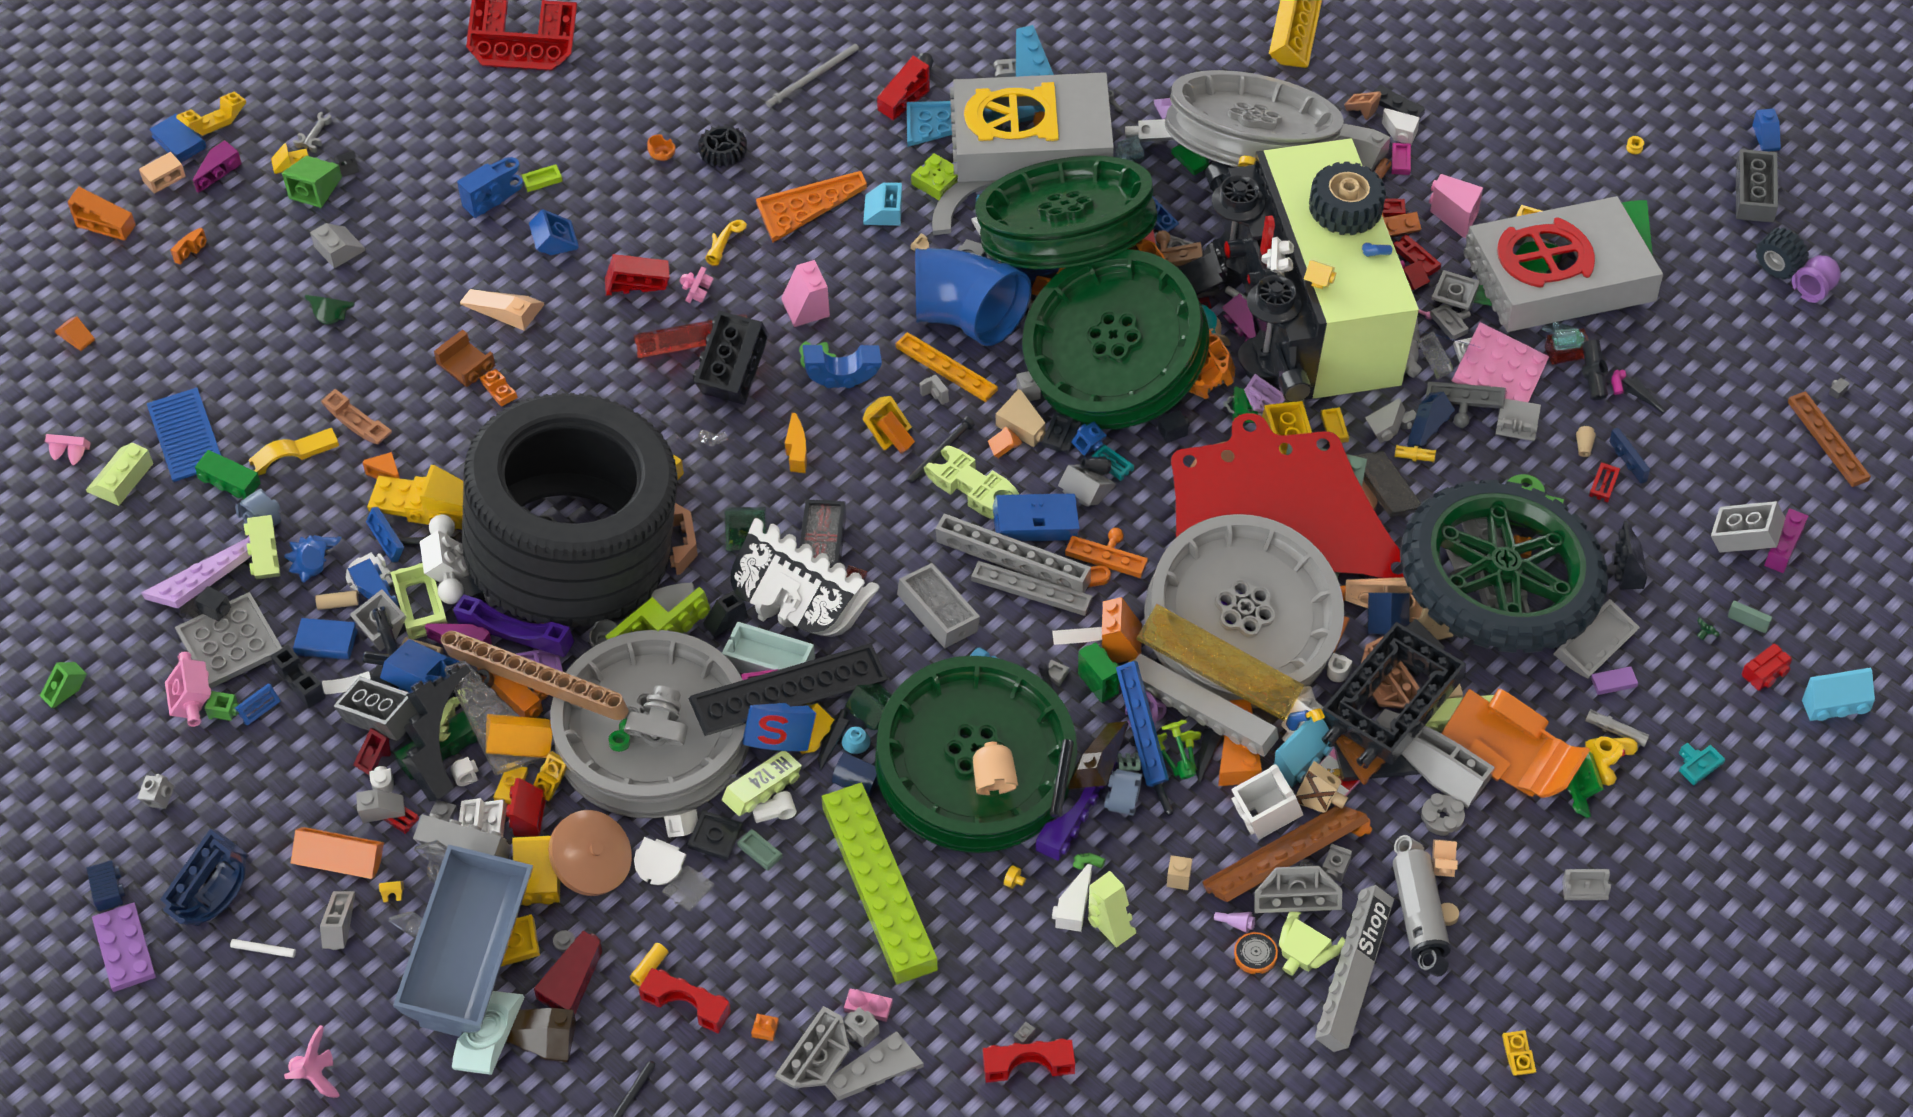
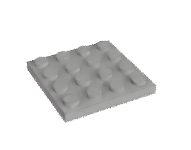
M250 592L229 601L231 605L230 611L219 622L201 614L175 627L187 652L191 653V659L205 662L206 670L209 673L208 684L210 688L272 660L271 655L282 649Z

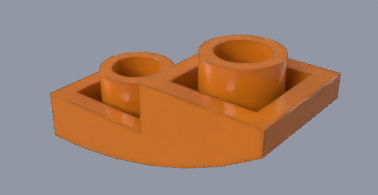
M203 228L190 232L173 246L171 253L175 263L181 265L188 258L190 252L197 254L205 246L207 239Z
M497 369L479 377L487 391L501 407L518 398L516 392L507 384L505 377Z

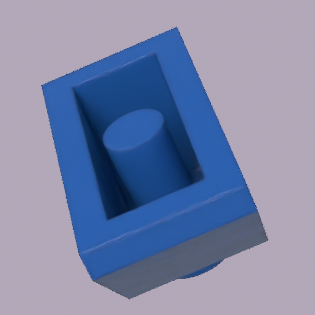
M1775 109L1756 110L1752 126L1761 150L1767 152L1780 150V125Z

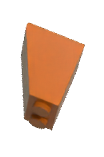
M1122 597L1103 601L1102 648L1106 650L1110 660L1116 663L1136 659L1141 654L1142 623Z

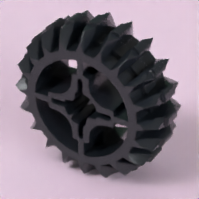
M718 124L716 128L711 126L710 130L705 129V133L701 134L698 142V151L702 160H705L706 164L711 163L712 167L718 165L719 168L721 166L728 167L730 164L734 166L735 162L740 163L741 158H744L745 153H747V139L743 132H740L739 128L735 129L733 125L727 127L726 124L720 127Z

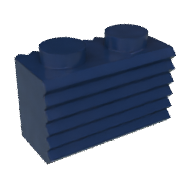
M110 860L86 867L92 898L97 911L101 912L102 910L105 911L106 909L123 905L122 897L126 896L123 884H119L118 879L122 878L119 866H115L113 861Z

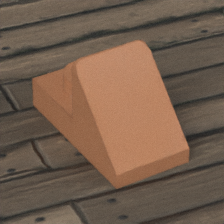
M1381 92L1353 94L1344 106L1347 111L1361 110L1367 121L1376 112L1382 94Z

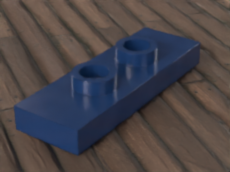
M1619 428L1613 429L1609 442L1615 449L1616 454L1623 459L1627 469L1632 471L1641 484L1647 482L1650 468Z

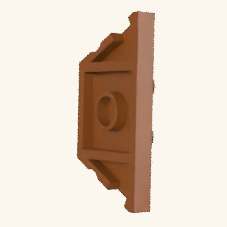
M1341 735L1336 741L1363 785L1386 762L1377 756L1369 767L1364 769V764L1359 766L1356 760L1366 749L1344 735Z

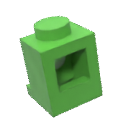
M211 691V696L205 705V711L209 719L218 718L232 721L233 716L239 714L235 709L239 703L233 694Z

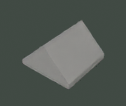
M1443 270L1432 295V300L1471 310L1480 281Z

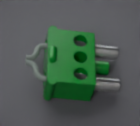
M1235 387L1233 396H1229L1227 401H1224V406L1232 413V421L1239 415L1254 413L1261 417L1263 415V412L1252 409L1242 388ZM1230 399H1232V410L1228 405ZM1246 420V421H1244V422H1247V423H1255V422L1252 421V420Z

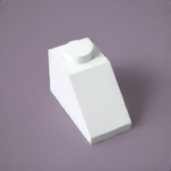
M1385 108L1382 124L1394 141L1412 145L1418 131L1420 117Z

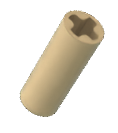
M357 590L316 595L317 610L359 605Z

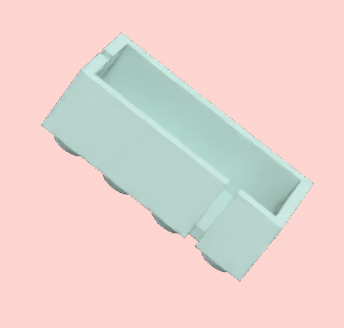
M741 622L736 623L730 636L731 640H728L722 652L740 673L780 670L815 659L814 644Z

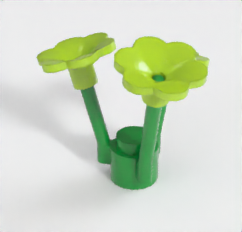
M1181 720L1161 727L1162 730H1172L1173 737H1176L1182 760L1177 762V767L1166 753V748L1163 745V741L1167 739V734L1157 735L1163 757L1172 768L1175 777L1180 776L1181 780L1196 775L1195 770L1197 768L1194 762L1193 741L1200 739L1201 736L1199 731L1194 732L1191 730L1181 733L1180 727L1187 723V720ZM1182 742H1185L1188 749L1189 759L1186 757Z

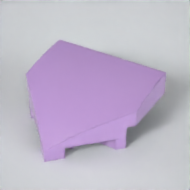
M1254 374L1244 389L1254 411L1263 412L1264 405L1279 404L1285 400L1282 392L1256 374Z

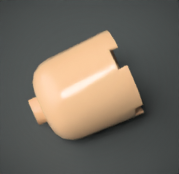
M997 742L985 743V747L977 750L973 756L976 792L980 795H990V791L999 790V794L1015 790L1018 781L1011 750L1003 745H997Z

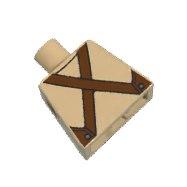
M1315 761L1310 766L1295 796L1300 805L1323 813L1328 810L1331 803L1343 809L1348 799L1345 795L1337 792L1341 780Z

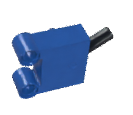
M408 639L392 655L365 651L363 654L364 663L383 666L381 679L398 686L399 690L410 692L412 690L411 686L420 680L422 682L431 680L432 682L439 676L445 677L448 674L447 670L458 664V666H461L457 659L440 654L411 639Z

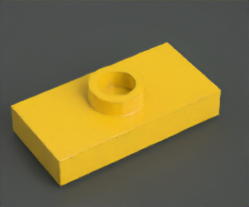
M507 764L494 794V801L504 799L506 804H511L510 787L514 786L515 778H521L525 781L528 768Z

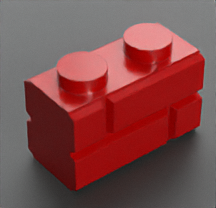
M1772 644L1744 666L1742 677L1751 682V685L1758 691L1765 686L1769 688L1775 683L1777 677H1784L1791 669L1792 659L1778 645Z

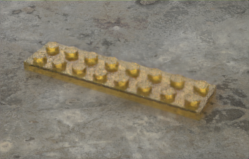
M1158 604L1155 605L1136 639L1284 722L1305 686Z

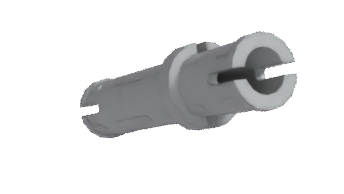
M1590 709L1585 722L1602 728L1604 732L1609 731L1623 738H1632L1637 744L1645 747L1649 734L1612 719V716L1607 717Z

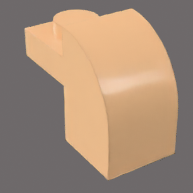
M1433 840L1432 865L1436 876L1455 877V869L1457 870L1458 864L1456 860V841Z

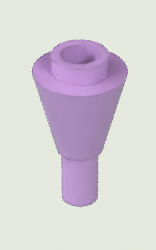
M1215 912L1214 914L1215 921L1226 922L1245 933L1253 930L1255 925V917L1252 916V912L1229 914Z

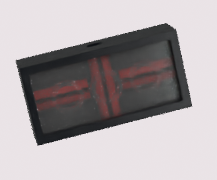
M805 500L800 547L803 544L811 545L814 554L813 558H816L821 553L826 554L830 561L829 568H832L836 563H841L846 524L845 501Z

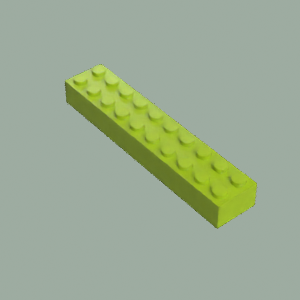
M862 782L822 795L824 813L896 985L938 971L936 954Z

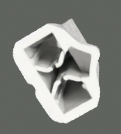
M1165 119L1138 121L1139 126H1125L1126 137H1139L1140 142L1176 141L1167 132Z

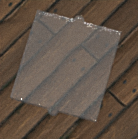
M686 865L678 877L671 881L662 892L671 898L674 904H679L690 912L711 890L714 883L705 878L702 872L698 873Z

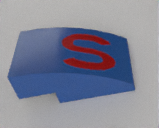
M787 703L750 705L742 744L769 750L808 751L816 712L808 705L792 707Z

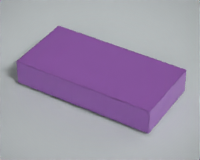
M1631 666L1591 675L1597 695L1636 688L1638 686V681Z

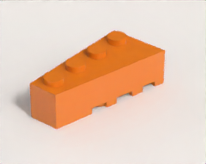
M1250 699L1229 700V702L1253 714ZM1224 736L1218 786L1240 785L1260 774L1262 768L1259 754L1250 752L1247 747L1235 744L1229 737Z

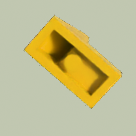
M284 143L271 158L274 174L282 173L303 157L308 156L307 149L288 152L287 145Z

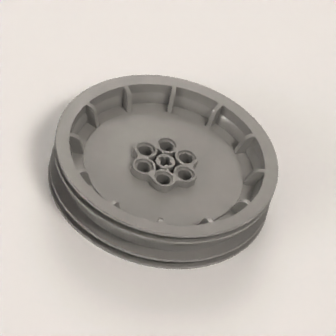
M1210 70L1186 74L1179 77L1173 83L1170 95L1172 105L1167 110L1165 128L1174 140L1187 149L1208 159L1238 167L1241 156L1255 158L1256 151L1336 141L1340 136L1344 120L1337 107L1327 99L1293 83L1247 72Z
M1233 514L1218 516L1197 523L1181 533L1163 553L1149 584L1145 599L1147 634L1151 646L1162 665L1227 701L1250 699L1252 708L1268 707L1291 699V692L1303 686H1310L1320 675L1335 650L1344 621V603L1341 588L1332 567L1324 555L1307 538L1292 528L1277 521L1254 515ZM1236 590H1240L1243 594L1237 593ZM1255 597H1259L1262 601L1256 600ZM1221 601L1226 602L1228 606L1223 605ZM1260 616L1266 617L1267 620L1261 619ZM1225 620H1229L1233 624H1228ZM1245 627L1250 628L1252 632L1247 631Z
M643 630L622 634L594 646L580 656L566 671L567 674L621 694L627 705L628 715L629 712L649 715L643 709V706L647 703V697L653 692L655 686H666L677 690L681 694L679 699L681 704L680 716L672 721L688 726L684 745L681 747L665 744V738L657 737L656 739L659 740L651 738V735L644 734L643 738L629 735V748L622 752L613 751L609 747L608 738L612 732L619 730L621 720H613L553 697L550 714L555 752L560 755L567 766L564 776L571 786L585 799L615 814L635 818H661L679 811L697 808L717 796L731 783L741 769L748 753L749 746L742 744L746 724L704 736L688 698L700 692L742 681V678L735 666L724 654L710 644L687 634L660 630L659 632L657 630Z

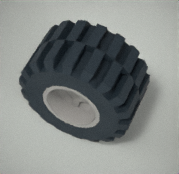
M1775 228L1757 244L1755 249L1757 253L1756 258L1763 269L1769 275H1773L1778 279L1781 278L1782 280L1791 278L1809 259L1808 248L1804 241L1790 229Z

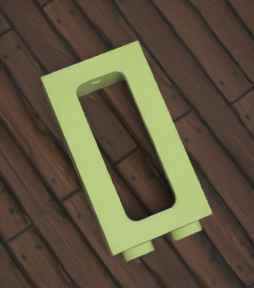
M423 563L390 572L400 609L406 616L404 623L408 638L417 639L427 636L425 630L427 623L447 624L442 602L438 596L436 581L424 574ZM419 583H425L434 615L414 620L406 588Z

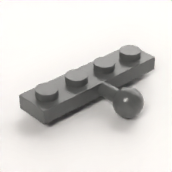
M1428 382L1426 397L1430 393L1444 391L1451 404L1460 405L1459 413L1454 416V424L1459 428H1464L1469 424L1468 406L1504 409L1507 390L1504 387Z

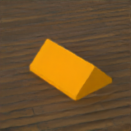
M487 714L486 753L547 758L551 750L553 735L550 719Z

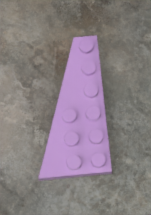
M249 536L237 544L200 563L193 564L190 568L141 592L144 599L174 608L181 607L201 593L207 586L212 585L252 556H248L247 543H250Z

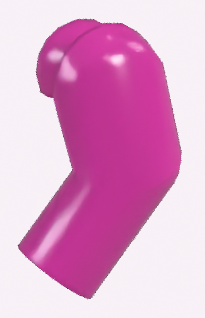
M1615 370L1612 375L1611 383L1615 395L1624 393L1621 380L1626 377L1625 370Z

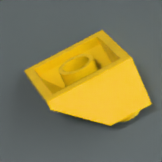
M891 396L879 397L866 408L862 418L883 451L893 444L877 424L887 413L892 411L907 431L912 428Z

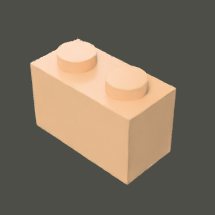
M171 152L139 169L143 182L154 194L186 177L182 164Z

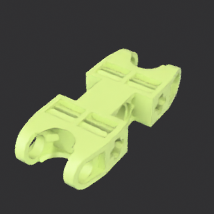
M945 446L941 450V454L947 460V463L942 465L928 463L924 467L927 477L936 486L950 495L956 489L967 495L970 508L993 520L992 506L996 495H1019L1017 489L1007 479L993 470L987 476L976 470L974 458L952 446Z

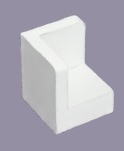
M696 809L679 811L664 816L668 837L685 836L693 833L698 822Z

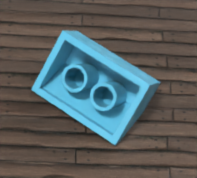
M1865 668L1810 677L1802 699L1810 721H1823L1832 717H1845L1856 713L1865 714L1871 711L1875 701L1872 669Z
M1310 717L1309 721H1305L1276 750L1274 765L1277 764L1288 785L1292 788L1298 782H1303L1313 761L1319 764L1324 756H1328L1334 746L1329 747L1328 744L1326 745L1322 741V737L1329 731L1323 719L1313 722Z

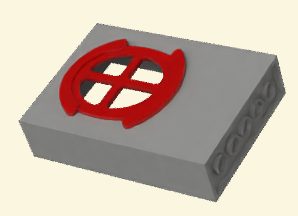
M1618 196L1469 226V231L1466 235L1467 243L1466 248H1464V256L1469 260L1472 271L1476 273L1480 281L1479 284L1483 285L1486 298L1490 299L1493 311L1497 312L1500 324L1504 325L1507 332L1657 301L1663 273ZM1530 236L1539 248V251L1521 255L1513 253V247L1521 245ZM1562 236L1566 238L1569 245L1547 248L1542 239ZM1574 252L1577 257L1575 264L1566 270H1559L1552 256ZM1544 258L1552 273L1533 272L1525 269L1519 263Z

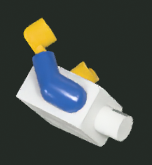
M1296 698L1281 724L1287 730L1282 738L1283 741H1286L1305 721H1309L1310 717L1313 722L1325 718L1322 712L1324 707L1313 698Z

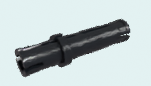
M382 606L380 610L378 608L372 610V613L378 625L377 632L381 634L386 652L392 655L398 649L392 631L393 625L389 622L385 607Z

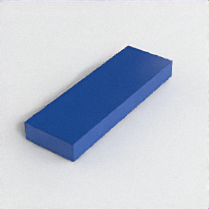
M372 507L366 523L391 562H398L404 546L379 507Z

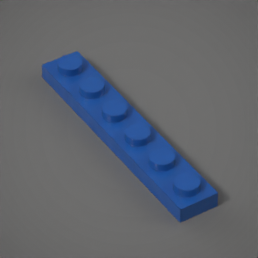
M1132 661L1116 667L1146 785L1152 787L1168 781L1169 778L1137 661Z

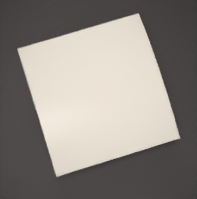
M481 798L461 801L459 822L462 823V826L469 827L470 824L482 828L481 831L489 833V830L502 834L501 837H503L507 804L504 799L484 802Z

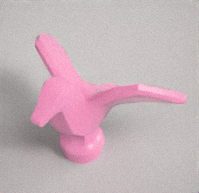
M320 1025L308 1044L305 1057L296 1056L292 1058L288 1064L290 1072L284 1074L285 1079H308L321 1094L331 1098H338L340 1096L339 1093L322 1074L324 1067L333 1066V1057L329 1049L321 1055L317 1053L324 1028Z

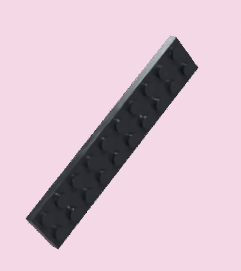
M872 643L700 692L691 695L688 699L704 736L746 724L750 705L787 703L790 707L807 706L885 683L888 678Z

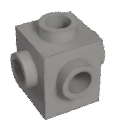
M160 774L155 776L146 775L137 799L148 807L166 809L174 785L167 781L168 778Z
M859 1007L845 1017L844 1027L847 1038L853 1042L856 1041L863 1048L879 1034V1023L869 1011L865 1012Z

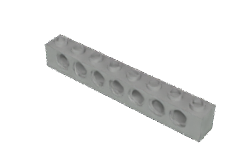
M944 514L935 528L938 543L1024 575L1085 593L1091 582V567L953 516Z

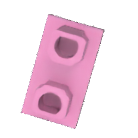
M701 266L696 279L691 272L681 276L680 283L683 285L682 288L684 290L691 288L685 300L686 302L691 303L692 299L703 302L707 291L698 286L709 289L714 279L705 274L706 268Z

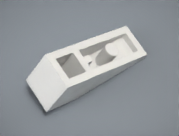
M1087 864L1061 895L1058 906L1053 907L1052 919H1056L1055 928L1081 932L1092 876V865Z

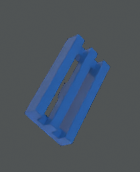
M267 684L236 706L235 709L239 712V716L243 719L244 724L248 726L281 702L273 687ZM271 697H273L272 700H270V701H269L268 703H266L264 706H262L261 708H259L261 705H263L264 702H266L268 699H270ZM256 708H259L257 711H255V712H254L253 714H251L249 717L246 716V715H248L250 712H252L253 710H255Z

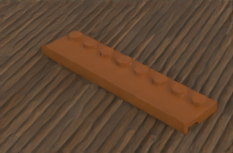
M1345 805L1343 809L1334 806L1325 813L1320 814L1203 880V886L1208 894L1213 892L1215 897L1228 902L1262 883L1275 868L1290 867L1369 822L1368 817L1365 813Z

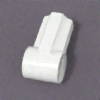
M783 791L774 795L773 799L765 803H759L753 810L755 822L759 823L777 817L782 820L789 819L795 816L797 811L791 793Z

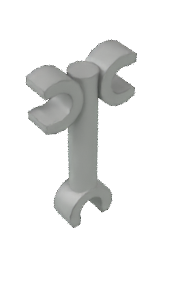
M323 112L318 113V122L306 138L304 134L298 133L300 141L293 140L294 146L296 148H309L311 152L317 153L315 145L322 146V143L316 136L323 126L331 124V115L329 114L324 118Z

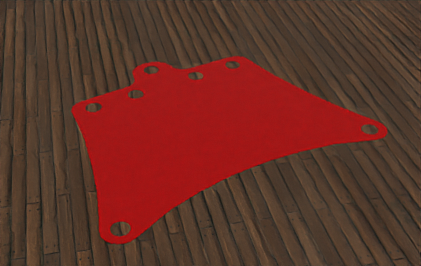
M1254 413L1239 415L1232 422V436L1227 442L1180 449L1172 455L1171 464L1176 496V538L1193 525L1210 518L1233 514L1260 516L1282 523L1307 538L1324 555L1334 572L1365 574L1379 578L1404 577L1403 573L1395 574L1391 570L1392 563H1400V549L1372 508L1353 472L1342 442L1336 434L1324 431L1277 435L1271 431L1263 417ZM1244 421H1254L1256 430L1253 432L1246 431L1243 428ZM1319 439L1328 440L1330 448L1326 451L1320 450L1317 447V441ZM1280 444H1290L1292 453L1289 455L1282 454L1279 451ZM1224 450H1230L1234 453L1235 458L1232 462H1225L1221 458V453ZM1187 455L1194 456L1197 463L1194 467H1187L1183 463V458Z

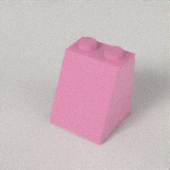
M1440 174L1438 180H1434L1431 187L1433 193L1429 200L1431 204L1430 212L1459 235L1466 238L1469 226L1473 225L1479 213L1483 187Z
M815 260L796 266L781 298L794 327L830 317L828 287Z

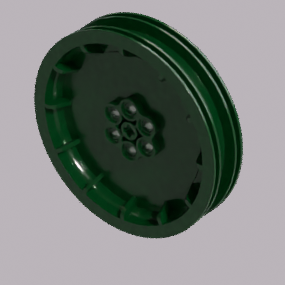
M1110 156L1060 158L1040 162L1011 172L989 185L976 201L975 212L981 227L982 248L989 257L1000 263L1029 269L1072 267L1114 256L1142 241L1156 225L1157 210L1155 201L1152 198V177L1141 165L1130 160Z
M1126 249L1121 253L1099 261L1066 267L1044 286L1034 300L1025 321L1022 340L1023 354L1030 375L1041 389V393L1046 401L1059 414L1071 417L1074 421H1080L1081 425H1089L1095 422L1101 429H1122L1148 422L1162 415L1176 405L1190 391L1201 374L1207 358L1209 326L1206 314L1197 298L1195 290L1187 277L1175 265L1155 254Z
M959 656L944 659L930 664L911 675L895 690L888 700L881 715L877 732L875 768L878 784L886 803L896 817L907 828L923 839L938 846L961 852L985 853L1008 849L1031 839L1042 831L1046 823L1051 822L1055 818L1050 815L1062 741L1068 739L1072 740L1074 745L1064 798L1065 803L1070 790L1068 786L1074 772L1077 757V739L1074 725L1060 697L1045 681L1031 671L1012 662L987 656ZM961 735H967L969 738H963ZM982 736H989L990 738L985 739ZM997 742V745H1003L1011 750L1018 781L1015 790L999 794V790L990 791V795H980L976 792L973 756L977 750L985 747V743ZM951 751H957L958 754H952ZM961 768H968L969 770L963 771Z

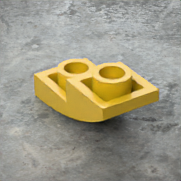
M553 751L548 753L542 771L537 774L533 784L544 791L547 801H550L567 769L560 755Z
M1526 1031L1503 1033L1504 1047L1513 1076L1536 1073Z

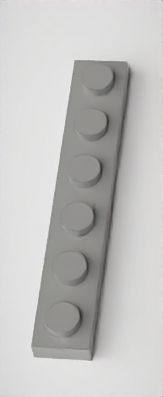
M978 561L971 575V581L1083 616H1086L1092 602V595Z

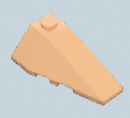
M470 289L460 301V305L524 331L542 309L544 302L529 296Z
M1404 577L1346 580L1345 600L1368 608V593H1410L1409 622H1412L1415 618L1418 620L1422 613V607L1413 597V590L1407 586Z

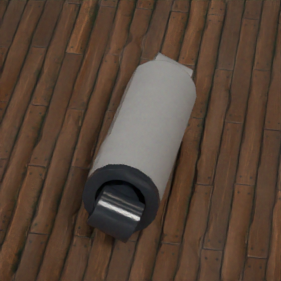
M1403 835L1394 844L1395 853L1398 855L1393 859V870L1411 956L1418 962L1421 969L1433 976L1439 977L1448 970L1449 962L1446 957L1450 954L1451 948L1431 856L1428 852L1424 851L1421 843L1408 835Z

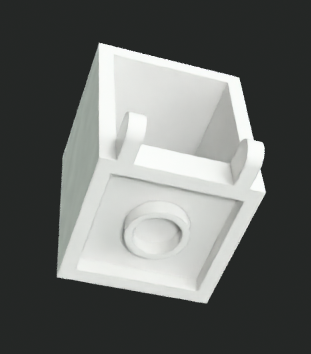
M1277 764L1272 765L1269 769L1231 789L1235 796L1231 799L1240 817L1243 818L1250 834L1255 833L1258 840L1303 816L1297 798ZM1256 809L1258 815L1252 817L1250 811Z

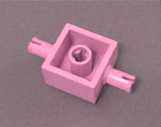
M181 652L178 655L179 663L165 681L170 716L187 718V724L194 727L200 725L199 711L211 696V688L208 684L209 673L206 670L204 661L191 660V653Z

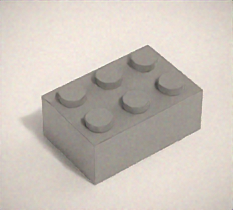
M1777 501L1720 507L1711 538L1719 553L1777 548L1785 516Z

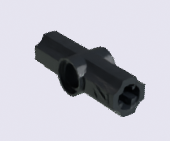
M1588 340L1582 344L1585 364L1582 366V373L1588 381L1590 399L1602 400L1608 396L1605 378L1608 374V366L1602 359L1600 341Z

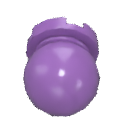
M1817 255L1809 259L1804 267L1800 268L1793 275L1794 290L1798 289L1802 294L1801 298L1808 302L1817 303L1838 284L1841 270L1837 261L1831 257Z

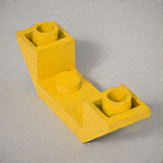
M234 91L220 97L219 110L201 117L190 109L176 115V118L203 136L231 124L246 104V100Z

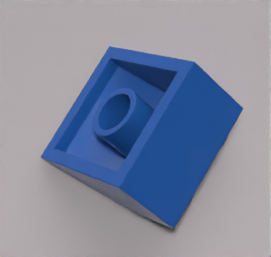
M542 209L529 222L535 247L539 252L555 255L579 248L571 220Z

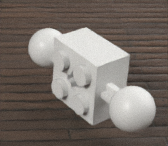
M440 514L433 517L429 523L431 535L420 541L423 569L425 575L440 582L438 586L439 598L444 603L455 604L464 594L463 585L458 580L469 576V572L463 556L462 543L450 538L454 533L455 524L449 516Z

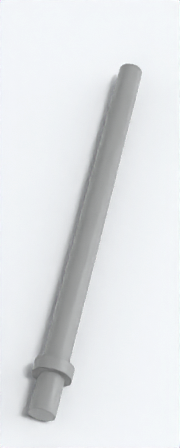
M852 45L785 90L773 94V97L766 101V105L770 108L776 103L780 104L782 99L858 51V45Z

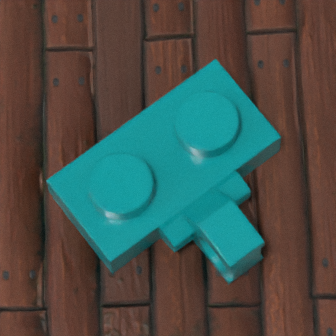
M1686 743L1679 751L1685 763L1680 767L1679 772L1693 786L1725 762V758L1712 745L1700 751L1698 749L1695 750L1689 743Z

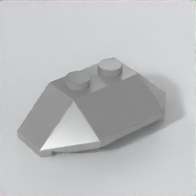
M1320 866L1277 867L1255 891V913L1342 910V888Z
M823 1006L777 1071L775 1078L792 1088L826 1085L850 1050L842 1016Z

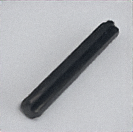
M1068 739L1062 741L1050 815L1057 818L1062 816L1074 742Z

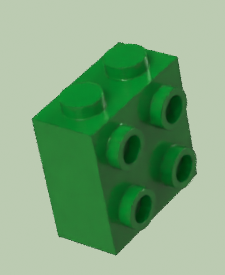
M1096 642L1084 646L1078 655L1079 677L1101 703L1119 694L1120 682L1116 667H1119L1118 664L1112 662L1106 650L1100 648Z

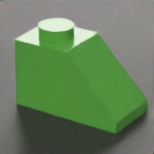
M56 662L40 697L51 708L57 707L79 691L87 673L76 662Z

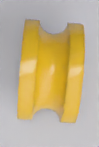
M1638 136L1630 137L1627 141V151L1631 154L1641 153L1644 146L1643 139Z

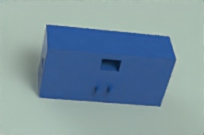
M1075 494L996 495L992 506L995 532L1018 541L1070 540L1072 536L1077 537L1080 529Z

